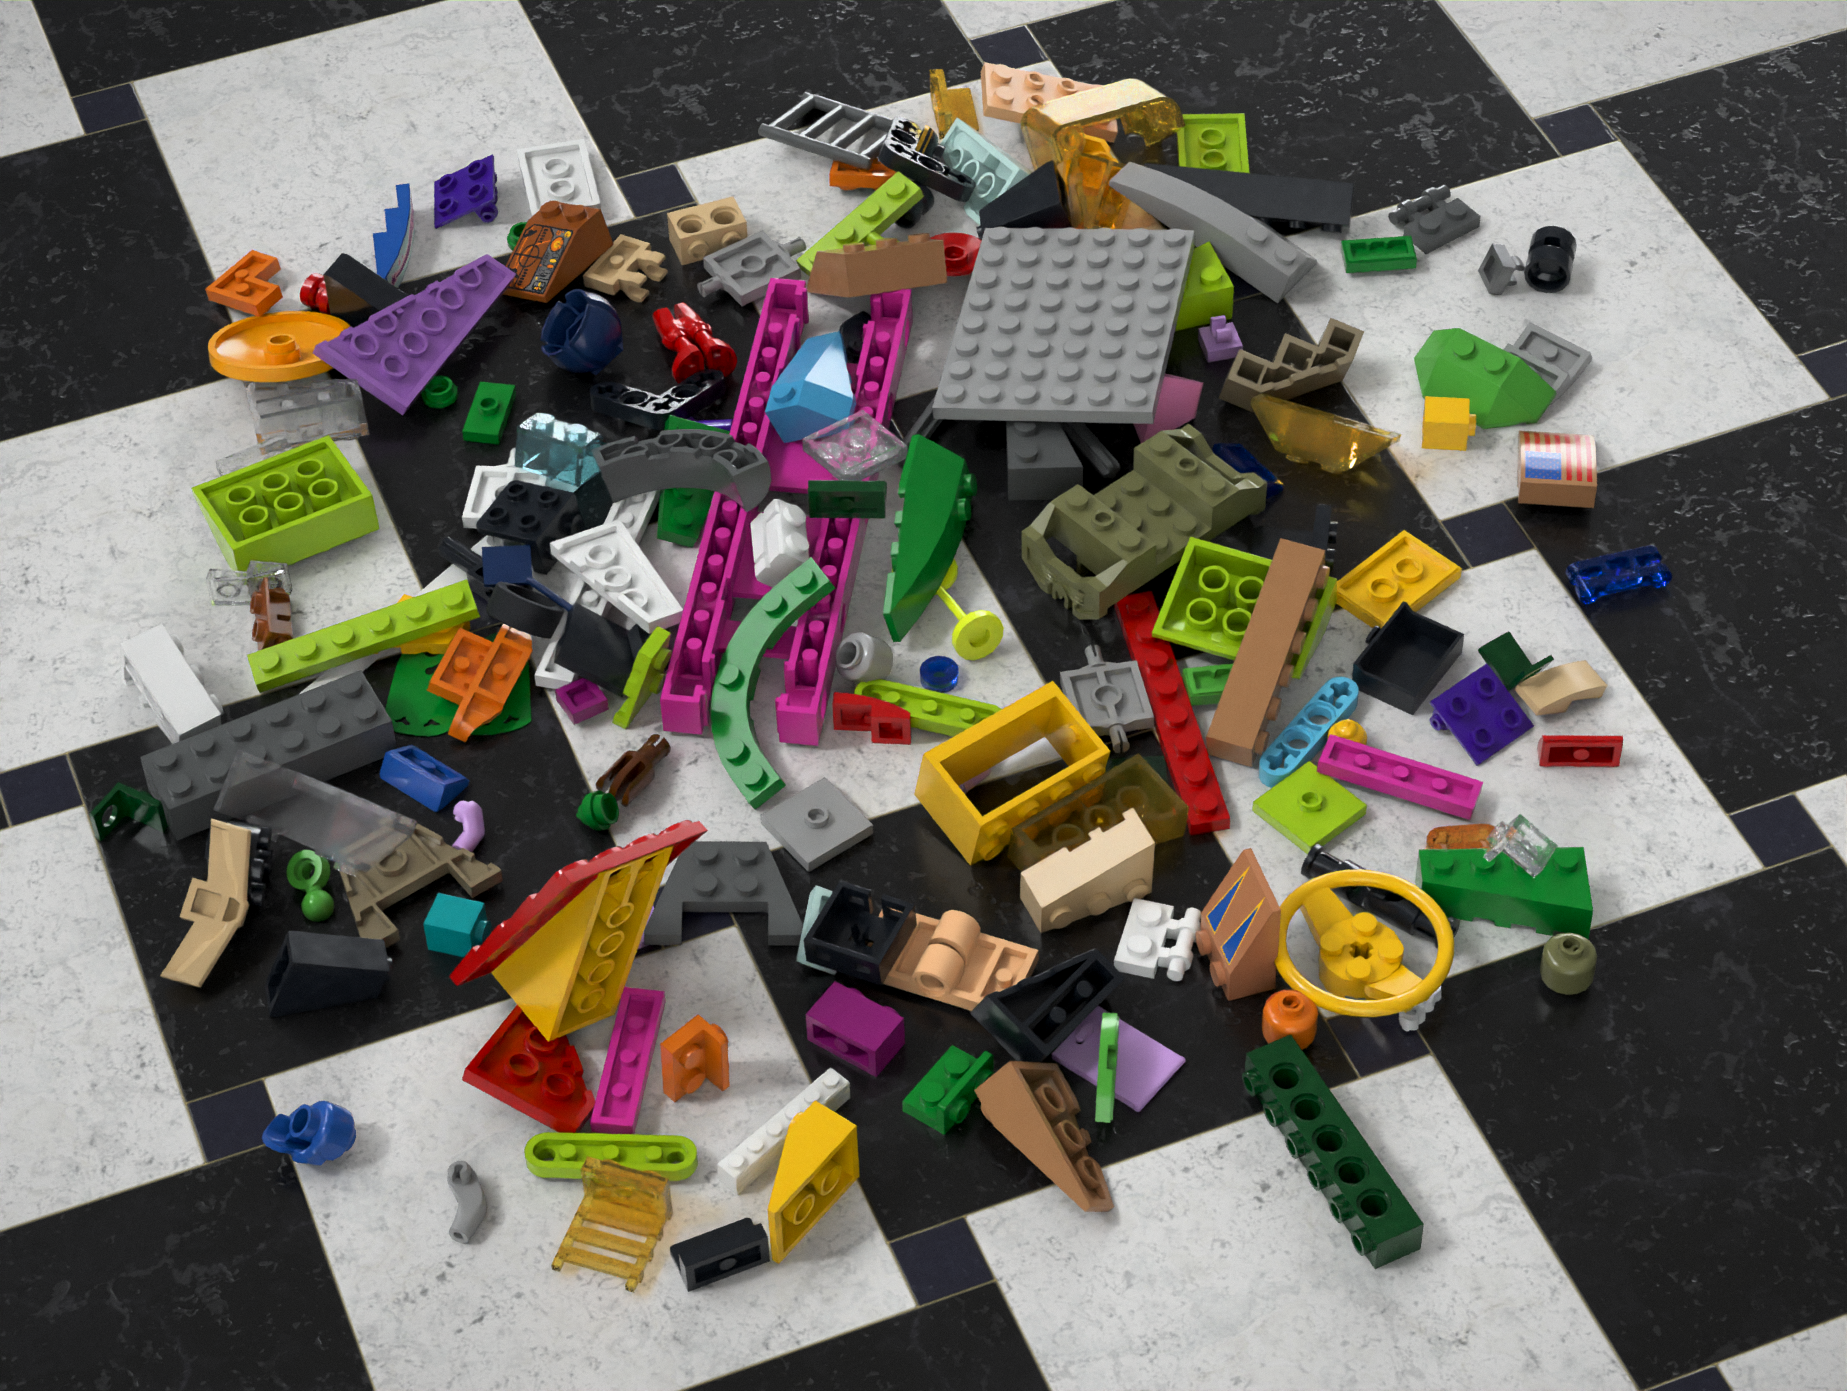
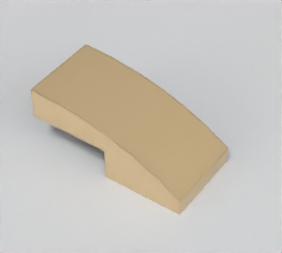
M1583 660L1563 664L1540 672L1520 682L1516 686L1515 691L1537 716L1564 713L1567 711L1572 700L1600 698L1608 685L1588 662Z

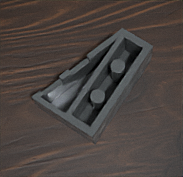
M1005 421L1008 501L1053 500L1077 484L1083 487V466L1059 422Z

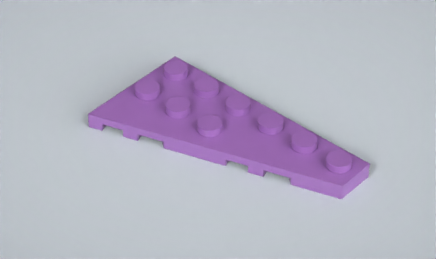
M486 254L459 268L452 276L441 282L435 281L429 284L424 291L416 295L411 294L371 315L368 321L355 328L351 326L341 331L338 337L328 342L325 340L317 344L313 354L403 416L423 392L424 388L437 375L513 282L516 273Z

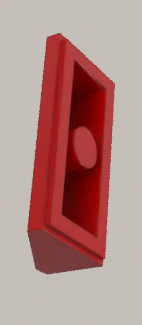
M1542 735L1537 745L1539 766L1618 767L1623 746V736Z

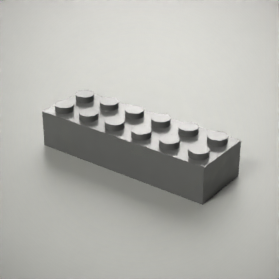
M359 670L140 758L148 789L155 799L162 802L167 824L178 841L210 828L211 818L221 821L230 820L382 759L387 751L397 749L392 720L363 672Z

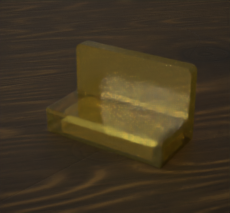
M943 69L929 70L930 98L939 139L945 137L957 117L979 132L970 88L947 90Z

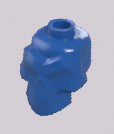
M318 1101L311 1106L306 1104L299 1106L290 1116L278 1114L264 1130L262 1140L272 1150L291 1155L294 1162L321 1166L326 1160L333 1161L342 1156L345 1151H348L353 1146L356 1139L355 1122L352 1113L346 1108L329 1101Z

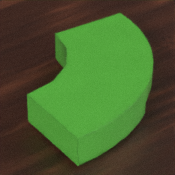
M1117 1013L1102 1014L1095 1122L1110 1123L1113 1120L1119 1036V1016H1117Z

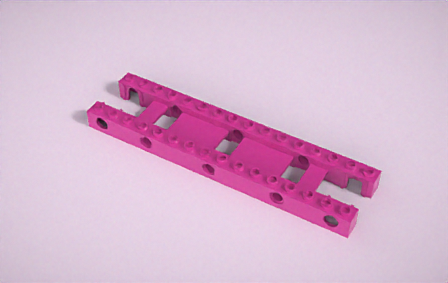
M770 278L729 433L733 436L735 442L745 446L750 443L767 459L772 479L769 491L808 494L809 480H878L913 323L912 290L901 289L871 294L870 296L871 321L868 320V324L863 325L864 341L858 364L846 363L852 380L850 384L851 390L855 394L856 407L850 429L783 443L766 415L765 409L773 384L801 348L804 324L809 323L808 293L806 281ZM714 491L660 697L663 731L702 735L704 726L709 724L708 708L722 653H725L731 638L742 622L731 620L736 597L761 600L772 589V587L757 581L755 577L750 523L760 513L764 512H758L759 505L745 512L742 506L735 500ZM806 516L809 558H813L835 586V589L799 617L797 626H790L774 645L773 649H767L763 657L789 659V661H784L786 693H781L780 697H776L775 700L779 742L819 745L836 668V651L843 637L869 518H809V516Z

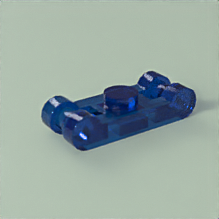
M1653 545L1576 561L1570 564L1565 571L1569 582L1572 585H1576L1575 593L1583 604H1590L1603 595L1647 585L1661 588L1672 580L1671 571L1666 564L1661 563L1662 556L1657 547Z

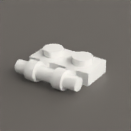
M1134 898L1116 952L1114 967L1119 972L1154 979L1157 968L1160 966L1168 968L1167 977L1173 981L1182 980L1184 972L1190 968L1193 960L1191 949L1193 942H1196L1195 933L1200 931V910L1188 908L1184 918L1174 920V906ZM1167 938L1177 940L1175 946L1171 948L1164 947Z

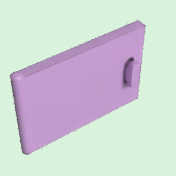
M1099 1006L1052 1053L1053 1060L1097 1086L1102 1014L1109 1013ZM1119 1019L1115 1098L1133 1108L1136 1112H1140L1186 1062V1059Z

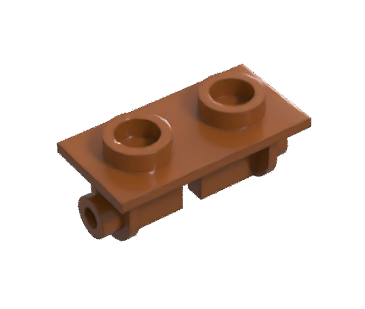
M264 577L259 592L254 591L250 601V613L255 614L252 640L257 642L258 651L293 639L292 622L289 621L291 618L290 596L283 588L269 589L268 577Z

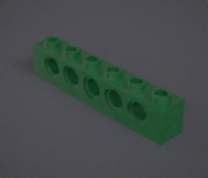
M1292 1035L1246 1053L1245 1072L1242 1073V1080L1247 1092L1251 1096H1257L1263 1105L1264 1114L1269 1124L1274 1128L1278 1127L1285 1137V1144L1290 1155L1294 1159H1300L1306 1168L1307 1177L1312 1187L1316 1191H1322L1328 1200L1329 1209L1334 1219L1338 1223H1344L1351 1234V1240L1357 1253L1361 1256L1365 1255L1374 1269H1377L1420 1250L1424 1223Z

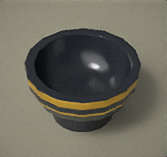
M925 125L916 151L940 161L946 147L938 143L939 139L934 130Z

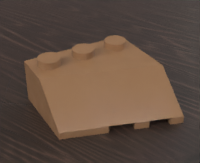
M929 233L908 235L909 241L897 242V238H885L875 240L876 245L864 246V243L844 244L842 249L817 251L807 284L808 292L850 298L947 283L943 240L930 239Z

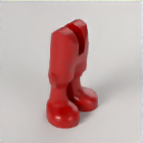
M684 302L675 304L674 313L676 319L667 307L658 309L653 313V321L662 338V344L669 350L677 352L672 366V375L678 384L694 373L704 370V361L708 369L719 370L723 372L724 377L734 371L737 365V356L732 347L726 342L712 337V327L708 323L706 324L689 305ZM696 345H699V347L701 348V350H702V352H703V355H702L701 351L699 350V348H698Z

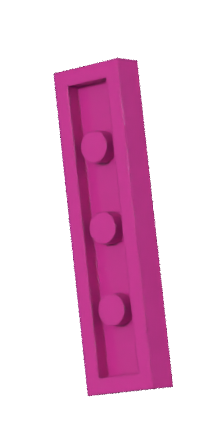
M1330 734L1317 766V772L1468 820L1472 817L1483 786L1482 781Z
M624 987L590 1121L592 1132L605 1134L635 1133L666 1003L665 991Z

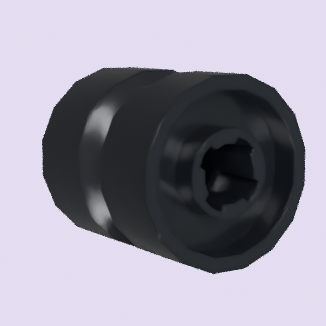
M1545 226L1533 234L1524 271L1525 280L1530 287L1544 293H1556L1563 290L1569 284L1577 247L1576 239L1571 232L1558 226Z

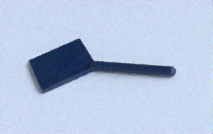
M530 545L482 547L484 587H495L498 582L531 585L568 612L573 605L532 577Z

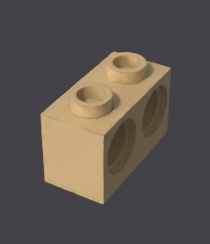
M734 196L667 213L669 240L682 265L701 261L703 257L748 237L747 222Z

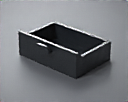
M1403 601L1381 629L1376 625L1368 634L1365 643L1369 645L1353 663L1352 680L1356 682L1359 691L1414 715L1461 655L1464 634L1414 612Z

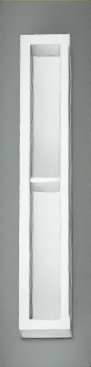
M830 1067L717 1164L718 1180L738 1195L781 1158L788 1127L793 1117L799 1112L804 1113L815 1100L835 1112L851 1098L850 1082Z

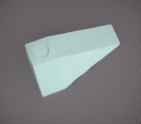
M958 117L940 143L946 147L943 153L946 165L966 174L976 183L970 199L965 202L966 204L963 207L966 214L979 226L981 225L979 210L1032 173L1031 170Z

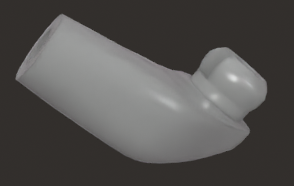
M456 1161L449 1166L447 1176L448 1185L458 1202L457 1213L450 1227L449 1235L456 1242L465 1244L483 1221L487 1213V1203L475 1171L467 1162Z

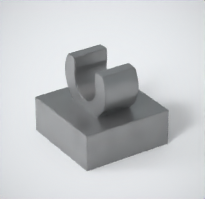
M1492 243L1478 272L1489 294L1502 295L1506 286L1517 284L1514 271H1524L1525 266L1519 257L1509 255L1505 245Z

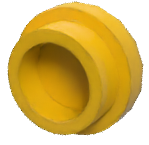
M1341 720L1332 725L1328 731L1327 740L1330 734L1357 743L1367 744L1365 729L1354 720Z

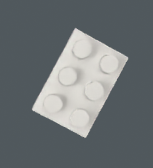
M584 139L517 149L518 162L531 217L540 210L543 204L549 201L601 209Z

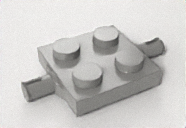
M763 230L703 257L704 268L712 278L697 284L699 293L706 297L721 289L728 292L741 306L753 302L766 295L770 278L801 279V268L791 259V256L805 251L806 244L801 237H797L788 243L780 244L772 240Z
M1090 645L1084 651L1089 665L1077 670L1060 672V684L1063 694L1098 736H1110L1113 750L1116 753H1120V745L1122 752H1126L1130 744L1125 732L1154 728V715L1137 660L1121 663L1104 662L1101 648L1098 645H1094L1093 653L1092 646Z

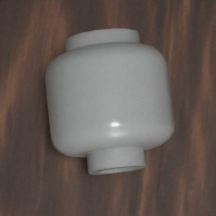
M857 632L849 635L840 643L836 651L838 673L845 680L855 684L876 679L886 680L893 666L891 647L885 641L866 633Z

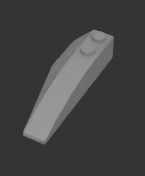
M1128 162L1109 181L1108 185L1170 229L1195 230L1196 247L1210 241L1223 266L1276 303H1279L1317 263V259L1264 222L1239 211L1223 200L1189 183L1165 173Z

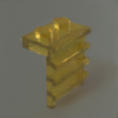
M587 1156L581 1168L584 1197L551 1264L552 1270L560 1272L566 1262L627 1279L625 1289L634 1293L638 1283H642L647 1263L651 1262L654 1257L653 1250L657 1241H661L664 1235L663 1228L667 1220H671L673 1215L669 1178L662 1177L654 1171H640L622 1166L613 1160H599ZM584 1221H589L643 1236L647 1239L645 1243L582 1225ZM576 1241L637 1258L635 1264L572 1246Z

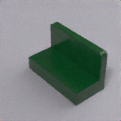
M808 481L809 518H885L887 483L885 481Z

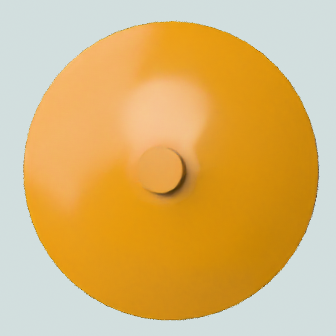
M283 311L266 313L260 317H248L225 326L211 337L208 343L210 364L222 375L250 382H282L315 376L333 369L332 366L313 354L315 346L325 340L328 342L338 337L341 331L349 328L350 325L335 316L310 311Z

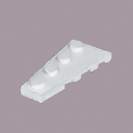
M620 519L550 543L551 554L647 633L651 634L657 626L665 629L680 623L683 613L682 607Z

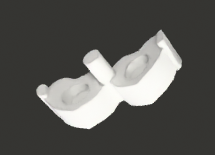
M1441 986L1427 1001L1414 1006L1407 1013L1404 1011L1399 1012V1023L1403 1030H1417L1418 1025L1425 1021V1013L1433 1011L1435 1003L1441 999Z

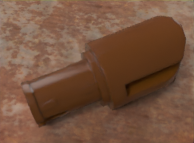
M653 734L638 751L629 750L624 752L597 780L596 789L604 793L609 789V793L615 797L616 801L622 799L621 804L627 807L654 779V767L671 751L668 741L663 738L654 746L660 739V735Z

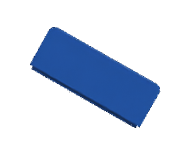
M412 744L387 751L380 770V778L434 812L443 809L469 784V780Z

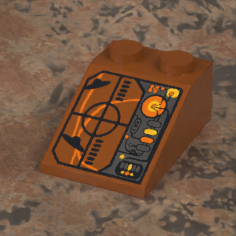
M549 201L543 204L540 210L527 221L505 266L516 273V276L503 295L548 303L614 244L601 209L558 201Z

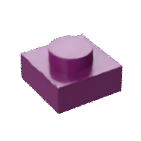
M585 678L578 679L555 690L556 701L574 725L609 710L608 699L595 683Z

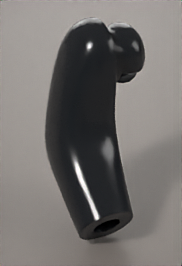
M865 311L852 316L843 322L839 328L844 340L847 363L858 364L863 345L861 336L863 334V325L868 324V320L871 321L870 314Z

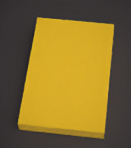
M1403 530L1337 581L1336 604L1370 627L1374 628L1377 625L1381 629L1403 601L1414 612L1419 611L1461 577L1462 568Z

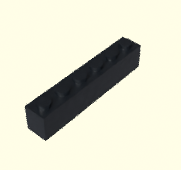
M1144 163V167L1189 183L1223 200L1239 211L1264 222L1268 226H1272L1274 220L1287 222L1286 228L1307 230V224L1321 225V231L1330 233H1342V227L1350 228L1355 189L1354 183Z

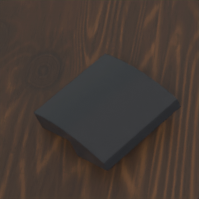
M575 602L567 614L565 632L557 643L554 663L623 698L625 695L623 691L635 662L627 635L629 630Z

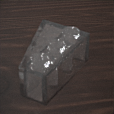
M357 379L311 380V386L290 387L289 381L277 382V387L256 388L255 382H243L261 457L275 456L327 435L334 442L341 440L350 441L360 436L369 435L363 398Z

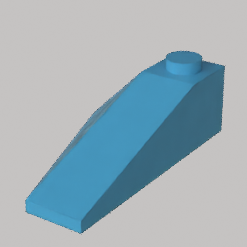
M840 331L807 338L773 384L765 413L783 443L850 429L856 407V399L851 390L850 384L852 380L847 370L846 363L848 360L843 336Z

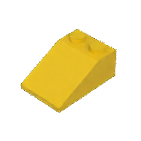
M816 1100L804 1113H797L789 1124L767 1209L772 1260L778 1264L860 1177L857 1125Z

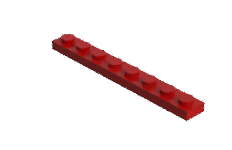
M1152 591L1127 595L1115 603L1114 608L1132 661L1137 660L1154 715V727L1190 835L1230 829V816L1170 642L1152 637V631L1159 616V610Z

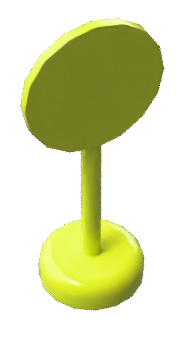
M954 559L935 595L940 597L959 620L952 632V645L955 651L965 660H977L986 657L996 649L1003 637L1004 627L1001 620L987 610H977L966 615L946 591L953 585L958 576V565Z

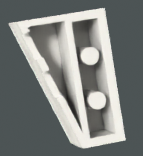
M161 623L120 643L122 680L127 686L135 683L142 693V695L138 696L139 702L144 708L148 706L152 708L157 716L155 718L156 724L172 744L221 725V716L224 715L221 703L214 694H207L202 686L204 680L201 672L194 663L189 665L183 656L185 654L184 648L176 634L169 635Z

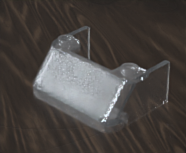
M239 749L214 807V810L251 824L271 826L272 841L276 842L278 836L281 835L315 849L316 855L335 861L334 869L355 877L359 870L368 872L411 838L418 823L417 820L329 783Z

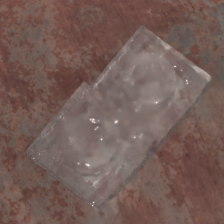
M250 561L247 571L209 569L206 583L212 606L250 605L252 594L254 591L259 592L264 577H268L269 589L283 588L285 592L291 595L293 589L288 564Z

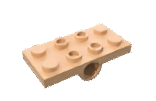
M984 62L981 70L983 116L1030 125L1033 140L1042 145L1055 144L1063 138L1065 133L1071 134L1072 131L1102 138L1105 141L1114 143L1118 133L1114 89L1106 88L1102 85L1077 82L1069 78L1043 75L1036 71L1029 72L1010 68L1002 64L995 65Z
M881 910V912H880V914H879L878 917L883 918V911H882V910ZM958 910L946 911L940 920L916 913L917 926L883 984L972 1011L986 995L995 991H1002L1030 977L1039 961V950L981 933L978 922L970 915ZM869 942L867 946L871 947L873 943Z

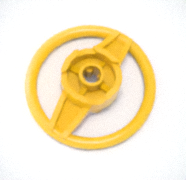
M1362 869L1327 873L1296 888L1280 905L1278 956L1274 960L1275 966L1282 978L1293 990L1303 993L1316 1006L1325 1010L1352 1017H1380L1402 1011L1407 1013L1414 1006L1429 999L1444 982L1452 966L1455 944L1451 925L1445 913L1425 891L1395 875ZM1346 886L1375 887L1396 893L1415 904L1427 916L1437 936V957L1428 975L1422 980L1402 965L1404 947L1393 930L1378 922L1370 913L1362 912L1353 916L1331 889ZM1299 908L1319 946V979L1330 993L1316 987L1302 976L1289 956L1286 943L1287 930L1292 917ZM1345 996L1353 998H1366V1000H1353L1345 998Z

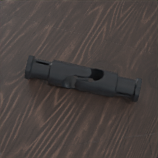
M1316 844L1305 858L1301 867V874L1310 879L1311 877L1316 878L1335 871L1367 869L1351 860L1346 859L1342 861L1327 853L1326 848L1320 844ZM1346 886L1331 889L1334 894L1375 914L1410 935L1417 933L1435 943V947L1438 949L1437 936L1431 922L1415 904L1406 898L1384 889L1369 886ZM1453 916L1447 917L1451 925L1453 937H1455L1459 929L1460 920Z

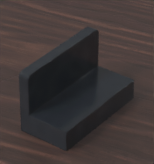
M751 1218L741 1219L670 1246V1255L688 1292L770 1261L768 1236L762 1224L754 1225Z

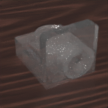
M1519 814L1508 825L1501 821L1492 830L1486 839L1491 845L1483 857L1490 862L1503 851L1534 878L1544 869L1558 845L1524 816Z

